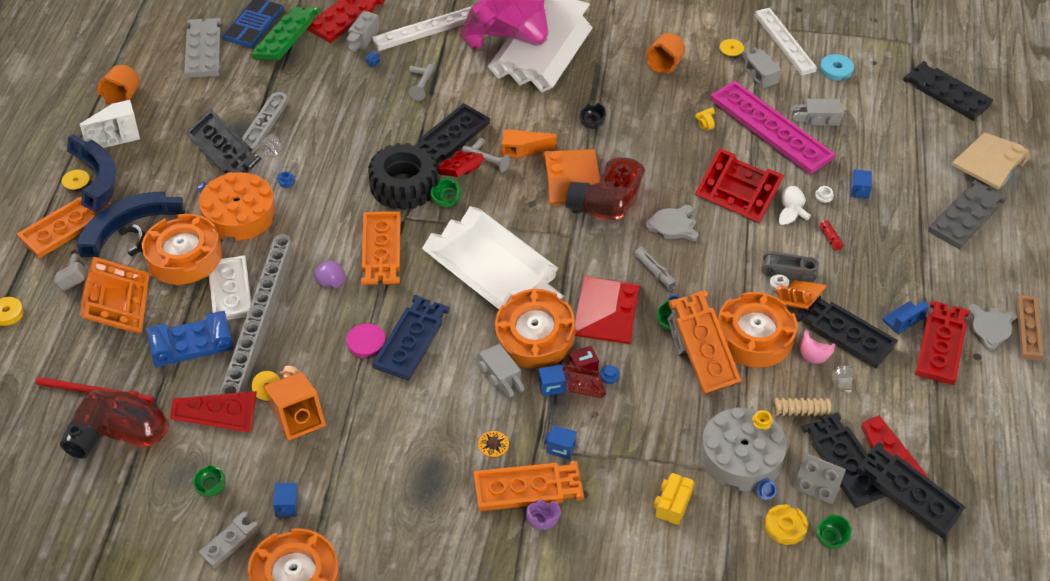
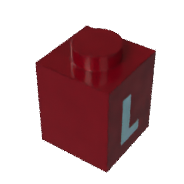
M592 346L569 352L567 367L569 372H573L575 378L578 379L598 373L599 359Z

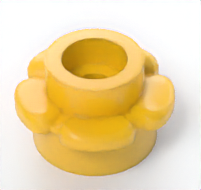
M764 410L758 411L752 418L753 425L757 429L767 430L773 424L771 414Z

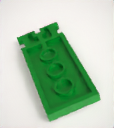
M292 7L291 12L283 16L271 32L264 37L263 41L256 46L251 53L252 58L280 60L310 26L316 14H320V8Z

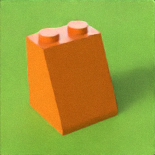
M302 372L264 386L268 403L287 441L326 426L317 391Z

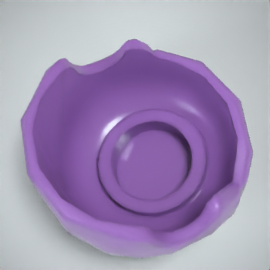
M335 261L320 263L314 273L316 281L324 288L328 285L338 288L346 279L342 266Z
M543 499L536 503H531L526 510L529 524L540 530L552 529L561 515V508L555 501L547 504Z

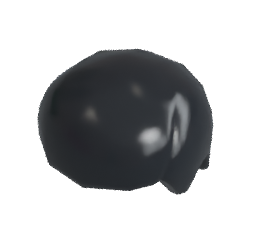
M600 103L596 105L587 104L579 114L581 124L589 129H597L602 126L606 119L605 107Z

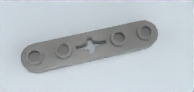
M275 92L269 97L242 137L253 149L251 153L257 151L287 106L288 101L285 93Z

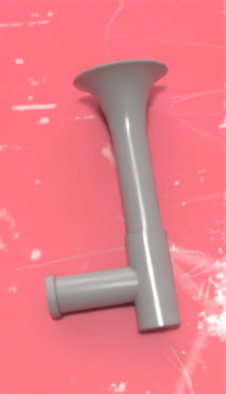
M428 64L426 68L410 66V73L423 74L418 85L409 88V95L414 100L421 101L425 98L426 93L423 88L434 70L432 64Z
M479 138L472 147L463 146L462 150L465 152L483 154L486 161L500 167V172H505L509 166V155L499 158L478 150L485 144L483 138Z

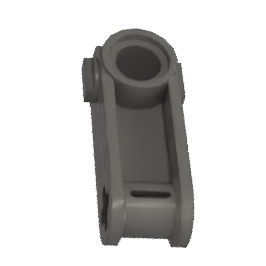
M774 251L764 254L763 259L765 262L762 265L761 271L766 276L772 277L780 274L786 276L789 280L810 283L814 282L817 278L819 262L813 257Z

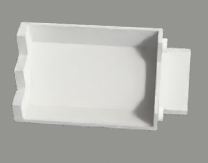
M545 0L544 9L548 26V36L546 38L548 40L541 46L539 44L535 46L513 37H508L488 65V68L498 79L510 74L520 86L532 81L541 93L553 88L593 28L583 16L590 4L579 0Z
M470 206L461 222L450 220L442 235L431 233L422 248L498 309L512 299L511 296L528 289L549 290L556 293L560 299L565 297L549 284L554 279L558 267L479 208Z

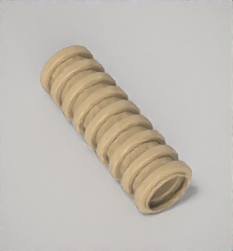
M775 398L773 400V413L775 416L779 414L781 416H785V414L787 416H791V414L794 416L798 414L800 416H804V414L806 416L811 414L813 416L817 414L819 416H823V414L829 416L831 413V402L829 398H825V400L819 398V400L816 398L812 400L810 398H806V400L804 398H800V400L797 398L793 400L791 398H787V400L785 398H781V400Z

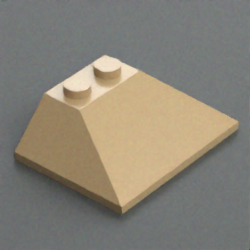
M983 133L951 165L999 190L1007 182L1011 171L1017 165L1023 166L1030 159L1031 155L1029 150L1020 144Z

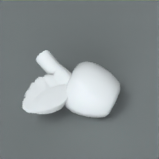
M797 186L785 188L781 195L782 204L785 208L780 214L779 224L788 225L793 223L798 215L808 221L811 215L802 208L806 202L803 192Z

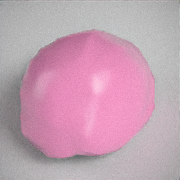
M805 330L800 343L802 358L811 364L826 362L833 354L835 344L818 343L811 339L808 330Z

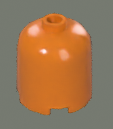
M664 33L659 36L646 52L648 66L656 73L663 72L669 74L674 71L685 53L683 40L673 33Z
M115 65L99 81L97 93L102 95L105 99L104 102L108 105L131 100L140 84L139 76L133 68L127 65Z

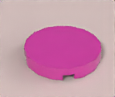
M373 324L355 326L349 331L346 338L349 352L360 358L377 356L386 342L383 330Z

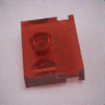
M568 364L562 369L563 372H566L565 379L570 392L597 398H603L606 395L602 379L598 377L599 371Z

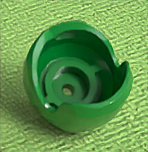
M446 177L441 179L435 188L432 187L430 196L439 207L450 208L459 202L462 190L456 180Z

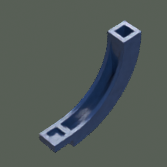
M73 134L68 136L67 152L88 164L97 175V179L92 184L82 189L81 205L96 213L107 205L113 196L116 166L113 158L101 145L93 140L86 142Z
M165 191L148 192L130 196L111 204L94 216L80 234L77 241L80 257H99L108 238L119 228L134 220L154 215L184 214L185 208L182 197H166Z

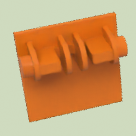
M794 280L789 287L783 285L777 287L776 294L779 296L778 299L786 303V306L808 309L826 289L827 285Z

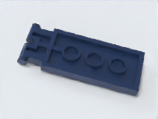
M416 295L413 296L412 307L405 309L372 363L373 369L408 381L442 326L441 318L444 313L449 314L450 312L449 306L434 302L431 306V300Z

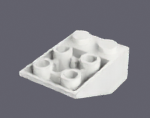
M130 100L113 103L80 123L84 141L93 140L103 148L140 140Z

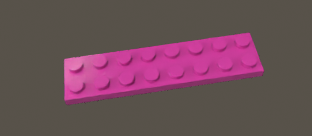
M733 81L711 95L710 100L810 175L834 160V152L738 82Z

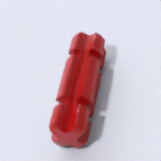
M828 220L821 221L819 227L830 244H832L833 249L836 251L841 250L844 244L839 239L840 237Z

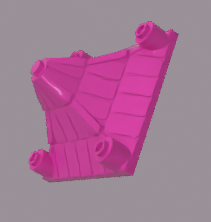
M480 0L471 7L459 36L472 49L476 48L477 50L485 44L483 42L485 40L483 35L487 34L489 36L513 37L536 46L539 44L541 46L548 40L546 38L548 36V26L544 9L545 0Z

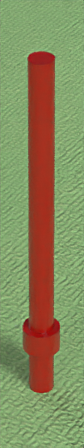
M43 377L36 378V385L124 399L129 403L135 404L137 402L152 404L154 401V396L139 394L138 391L129 390L126 392Z

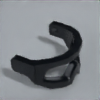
M129 224L121 228L119 234L122 236L128 232L139 233L136 245L127 251L128 254L134 256L139 252H143L141 243L146 232L135 224Z

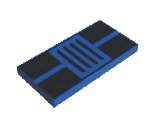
M252 0L223 34V40L253 48L284 10L283 5L267 0Z

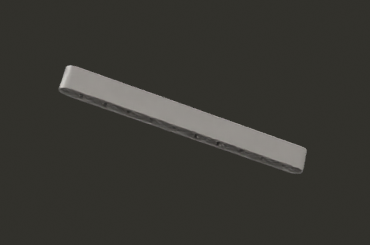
M280 234L273 240L221 387V394L246 391L292 256L291 239L288 235Z

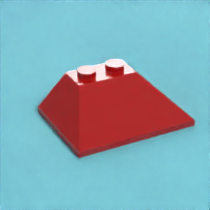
M719 148L695 195L760 223L784 175L769 168L765 172L737 160L735 154Z
M584 276L575 320V336L631 344L640 284Z

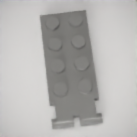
M221 18L206 19V22H203L202 19L187 20L190 29H187L185 78L219 76L221 30L218 25H221Z

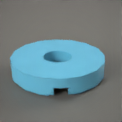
M831 54L822 59L820 70L823 71L825 77L839 81L842 78L848 79L852 76L854 64L848 57Z

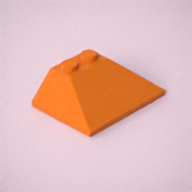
M595 149L542 152L548 178L549 205L566 204L570 182L590 183V188L602 190Z
M93 257L83 287L79 315L87 320L141 334L149 273Z

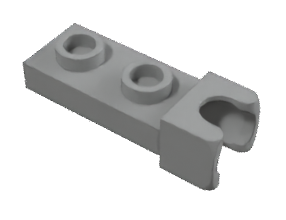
M246 512L238 515L232 520L233 523L199 551L200 556L213 569L219 566L244 543L250 542L260 533V527L257 522L249 524L250 521Z

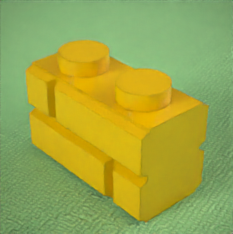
M674 473L670 474L668 480L664 479L660 489L663 493L661 497L657 495L653 508H656V518L680 525L693 493L694 480L686 477L682 478V476Z

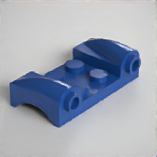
M225 310L205 314L206 320L167 328L166 323L147 327L146 330L154 366L159 367L233 350L234 347Z

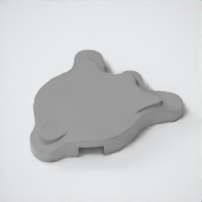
M684 205L679 209L666 208L659 210L646 222V229L655 234L659 232L665 239L684 238L693 242L698 240V233L693 229L696 221L688 218L692 213L690 205Z
M976 304L969 305V314L973 318L972 332L981 338L980 342L986 350L994 351L1002 342L1009 340L1012 333L1011 324L1017 319L1016 313H1002L993 307L988 312H984Z

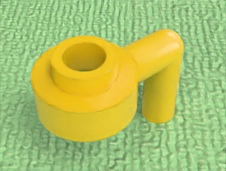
M709 108L695 115L701 129L705 131L714 129L715 123L711 116L715 114L714 108Z

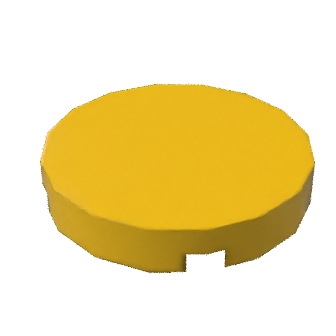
M783 504L769 510L764 526L766 533L771 539L780 544L792 545L803 540L807 533L808 521L800 509Z

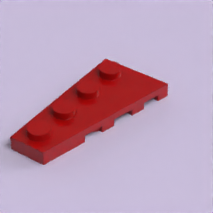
M257 391L174 398L172 400L170 419L251 432Z
M880 415L862 422L861 428L871 449L877 442L884 445L883 449L892 456L897 454L928 478L925 471Z

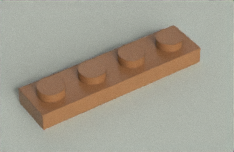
M1018 295L1016 303L1021 359L1042 361L1043 347L1038 297Z

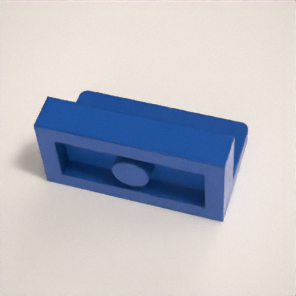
M908 301L884 316L882 321L895 333L900 334L926 317L929 304L922 301L915 306L912 302Z

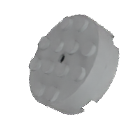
M732 408L715 415L704 429L700 449L701 462L706 472L721 485L725 486L727 483L739 487L738 490L740 491L756 490L758 482L763 479L774 481L780 474L787 450L785 435L781 427L774 420L769 429L762 430L757 429L753 425L752 418L758 412L757 410Z

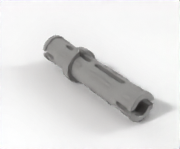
M639 247L634 252V256L669 291L677 287L678 282L669 274V271L662 267L643 247Z

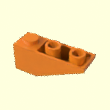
M504 129L502 156L509 155V157L521 158L556 149L557 134Z

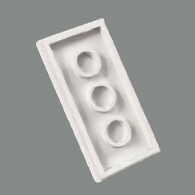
M238 256L221 259L217 268L209 274L213 313L225 310L227 320L245 318L251 305L246 257Z

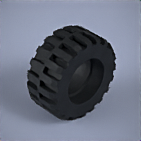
M396 143L394 146H386L384 150H379L372 157L368 166L371 194L382 205L390 206L391 209L395 210L396 208L406 210V208L415 209L418 205H424L426 201L431 199L430 191L432 187L435 188L438 183L437 162L435 158L425 148L421 149L416 144L413 146L410 143L402 145ZM398 174L414 175L407 179L393 178V176Z

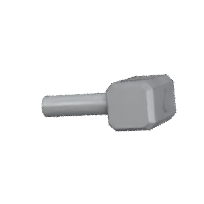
M72 254L69 266L55 275L54 283L61 291H66L86 279L87 270L78 262V254Z

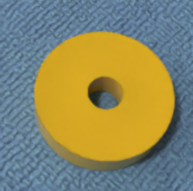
M14 297L1 298L0 325L8 326L18 322L24 313L21 302Z

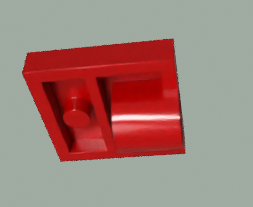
M462 150L455 153L453 158L442 161L441 165L437 167L438 175L459 177L462 174L468 175L481 166V162L485 159L481 153L465 152Z

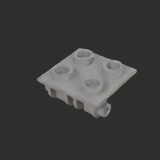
M805 453L793 488L833 505L846 469Z

